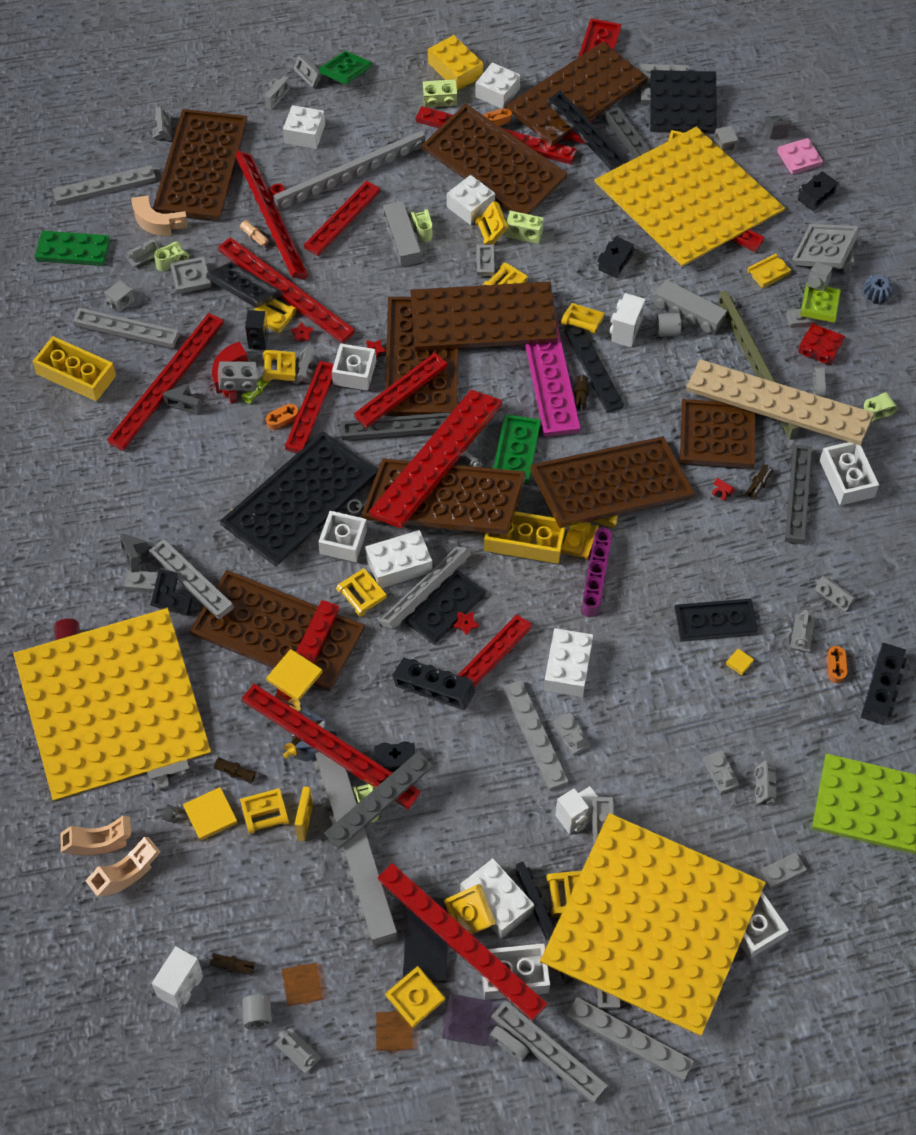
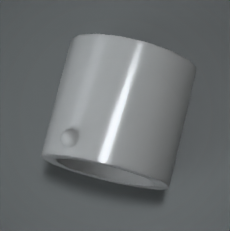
M679 313L657 314L656 327L658 337L680 336L681 319Z
M256 994L242 999L245 1028L261 1029L272 1024L270 996Z

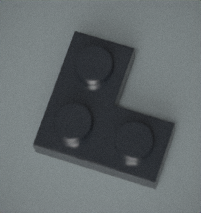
M159 568L150 606L161 609L168 608V611L189 615L193 596L175 592L179 572Z

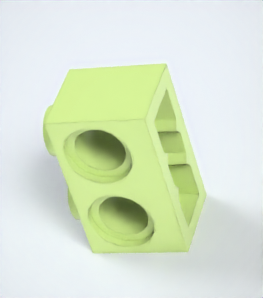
M456 80L423 81L424 107L457 106Z
M510 211L506 221L509 228L505 232V237L539 244L543 232V217Z

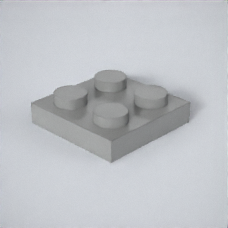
M204 257L170 263L177 294L211 288V282L206 278L208 270Z

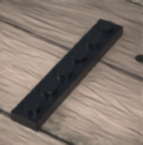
M561 90L548 99L547 103L611 171L628 162Z
M576 326L566 327L564 333L606 413L622 409L624 403L585 330Z
M524 861L517 863L516 875L525 895L534 904L533 913L548 944L556 924H551L548 917L550 916L548 906L546 904L543 905L540 899L542 897L538 885L534 886L532 881L534 877L530 867L526 868ZM560 972L565 985L573 982V977Z

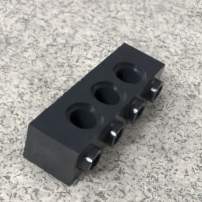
M882 643L860 718L884 725L886 719L891 718L894 708L890 707L891 702L896 701L898 691L895 688L896 685L900 686L903 674H900V670L905 668L907 658L904 657L906 649ZM877 699L883 700L884 703L879 702Z
M403 657L392 674L396 687L464 711L476 693L473 681L468 677L454 675L450 671H443L433 665L422 664L415 659Z

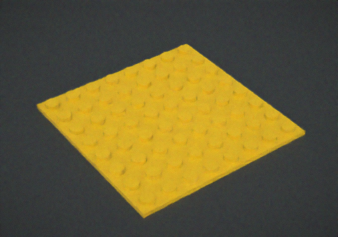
M698 127L673 138L594 180L610 198L682 267L785 210L781 203Z
M168 608L13 653L53 801L147 773V771L186 759L190 760L211 753Z
M609 813L540 962L696 1035L702 1036L766 882Z

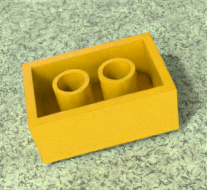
M454 35L428 48V64L445 80L455 79L457 91L477 81L483 74V62Z

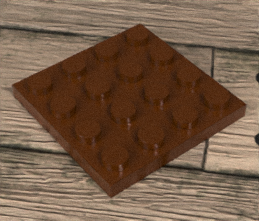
M682 399L680 463L754 468L755 412L720 401Z

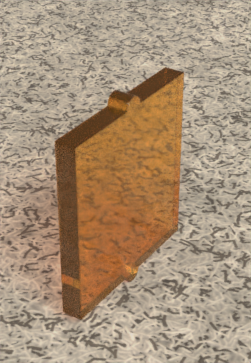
M317 962L305 965L298 964L295 967L282 969L288 1006L307 1005L308 1002L323 1000Z
M392 1010V1012H376V1051H393L395 1053L397 1050H413L412 1027L402 1015L396 1012V1010Z

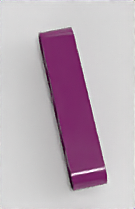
M607 528L598 529L594 536L582 602V612L587 617L596 616L600 608L612 533Z

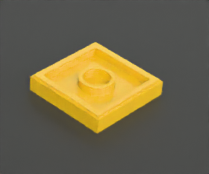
M290 649L266 677V681L291 698L300 700L323 672L321 668Z
M305 786L302 789L294 824L297 840L303 842L307 838L314 806L312 791L310 787Z
M221 787L183 804L200 841L238 824Z
M481 884L472 886L444 900L449 915L471 935L496 924Z
M419 966L385 993L387 999L412 1028L417 1026L446 1001V998Z

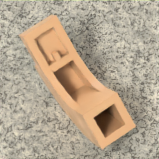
M149 196L131 198L135 219L140 227L147 232L160 236H171V230L188 228L185 211L161 214L151 208Z
M122 816L110 825L100 828L70 826L60 833L61 853L96 855L113 852L127 845L126 839L131 837L132 832L130 817Z
M144 837L121 861L110 866H98L87 878L86 882L97 896H109L118 893L145 875L152 868L150 866L152 861L161 852L149 837Z

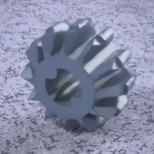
M878 273L875 276L870 275L864 283L863 294L866 295V299H872V303L874 301H878L879 304L882 301L887 302L893 294L894 283L891 282V278H885V274L883 276H879Z

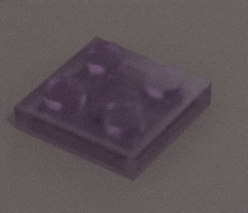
M450 994L442 1039L486 1046L493 1001Z

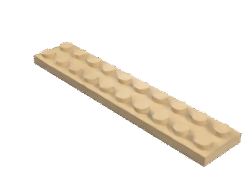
M701 359L686 386V391L860 446L874 415L870 411Z

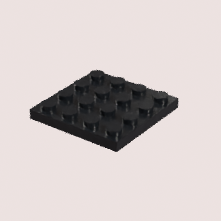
M650 71V132H671L673 130L685 133L698 127L703 133H715L717 129L716 71Z

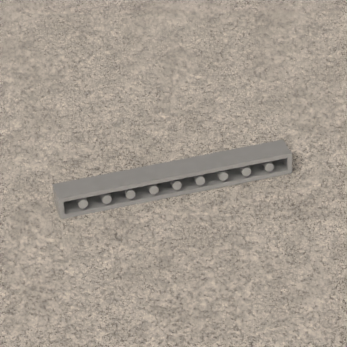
M317 752L315 753L316 761H313L315 772H320L321 779H318L321 791L325 790L327 797H324L326 808H331L332 815H329L333 826L357 804L346 769L322 753ZM363 828L342 847L344 852L340 853L343 864H348L349 870L346 871L348 881L353 883L355 887L352 890L354 901L360 903L361 908L358 909L360 920L366 923L367 928H364L366 940H371L372 946L375 947L397 940V932L382 884L377 879L379 874L365 829Z

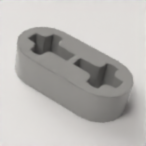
M814 367V395L825 397L826 392L824 367Z
M498 1026L489 1034L493 1042L519 1061H522L529 1052L521 1042Z

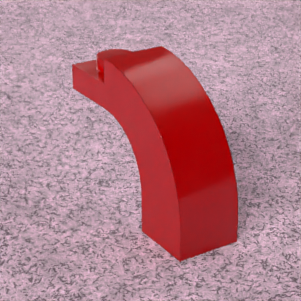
M240 341L224 348L216 356L212 365L216 393L221 392L223 397L228 398L231 404L237 402L236 390H219L217 373L219 362H248L247 353Z

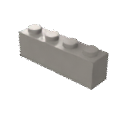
M403 201L383 205L384 219L400 267L421 263L423 250L421 245L418 246L417 232H413L414 224L412 220H409L410 213L408 207L404 206Z
M668 280L663 282L654 297V305L670 313H679L681 319L713 335L717 333L726 319L727 310Z

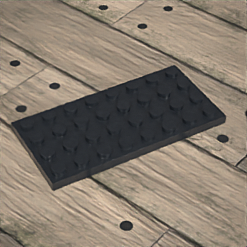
M322 431L220 520V525L276 567L326 522L329 511H339L376 477L378 470Z

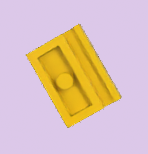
M776 253L748 267L747 272L751 273L752 278L762 289L791 273V269L781 258L777 257Z
M586 522L570 526L561 553L579 558L581 556L588 560L595 532L599 529V525L594 526Z

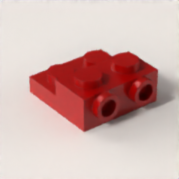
M812 323L800 343L798 353L818 360L821 363L832 365L845 339V335Z

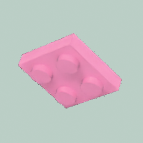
M808 138L779 146L777 150L792 175L820 167L823 163V160Z

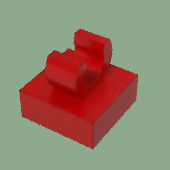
M717 478L713 483L717 488L713 490L712 495L716 496L719 491H722L723 496L721 500L725 501L727 493L733 495L736 489Z

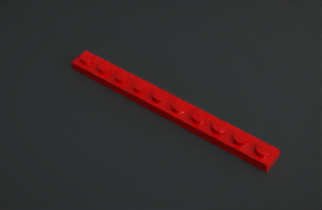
M421 106L416 116V122L440 128L453 115ZM504 129L545 158L572 165L577 154V148L558 143L550 146L543 139Z
M239 150L235 154L238 164L244 173V177L247 179L249 188L254 194L255 200L260 207V212L266 220V224L272 233L271 235L277 244L283 261L286 263L289 274L293 278L305 280L308 277L307 271L252 155Z
M231 237L218 246L219 252L236 265L281 291L280 298L297 308L300 313L343 344L355 334V330Z
M210 313L205 316L107 439L109 445L121 451L126 449L164 401V392L175 387L224 325L223 319Z
M255 683L242 697V702L372 787L376 788L392 774L389 770ZM411 786L395 802L409 810L420 796L421 791Z
M393 863L377 877L382 885L532 1022L548 1006L538 994Z

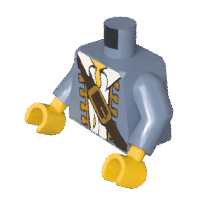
M292 698L288 701L293 704V706L289 705L290 707L326 730V721L304 706H300L298 699ZM328 731L336 737L338 736L337 731ZM293 734L291 736V743H287L283 747V749L287 750L283 754L284 758L288 759L292 756L295 759L306 762L316 757L315 753L319 752Z

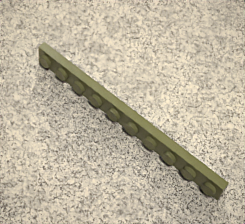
M726 290L720 292L718 305L727 310L726 320L756 377L777 383L776 379L770 374L768 364L764 363L761 351L756 348L753 336H750L746 323H743L740 311L736 310L733 298L729 297ZM780 421L789 440L796 438L799 426Z

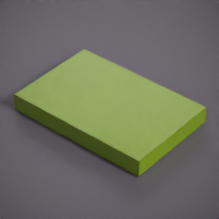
M806 283L800 316L835 323L841 289L826 286L824 291L808 287Z

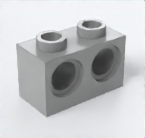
M219 362L217 373L219 390L256 391L258 381L256 362Z

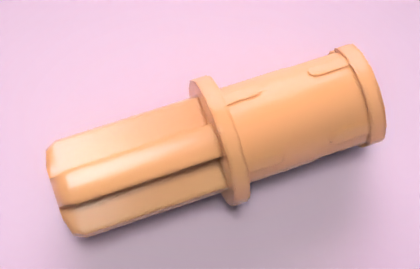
M248 220L241 223L240 229L248 234L251 240H255L263 247L267 246L269 239L260 232L259 228H255Z

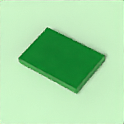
M345 50L319 67V73L347 85L372 67V62Z

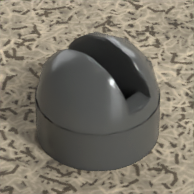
M357 499L351 500L347 505L348 511L352 515H360L363 511V505Z
M167 804L162 820L167 822L176 821L178 818L173 816V814L179 815L178 809Z

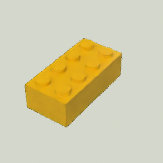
M54 336L50 338L32 361L37 375L96 402L116 377L112 362Z
M515 511L508 535L485 533L484 551L559 564L566 527L559 528L555 518Z

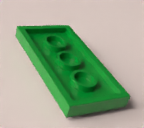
M42 230L35 259L37 262L104 266L111 240L110 235Z
M505 414L493 469L525 471L526 479L524 483L529 484L530 467L534 460L541 419Z

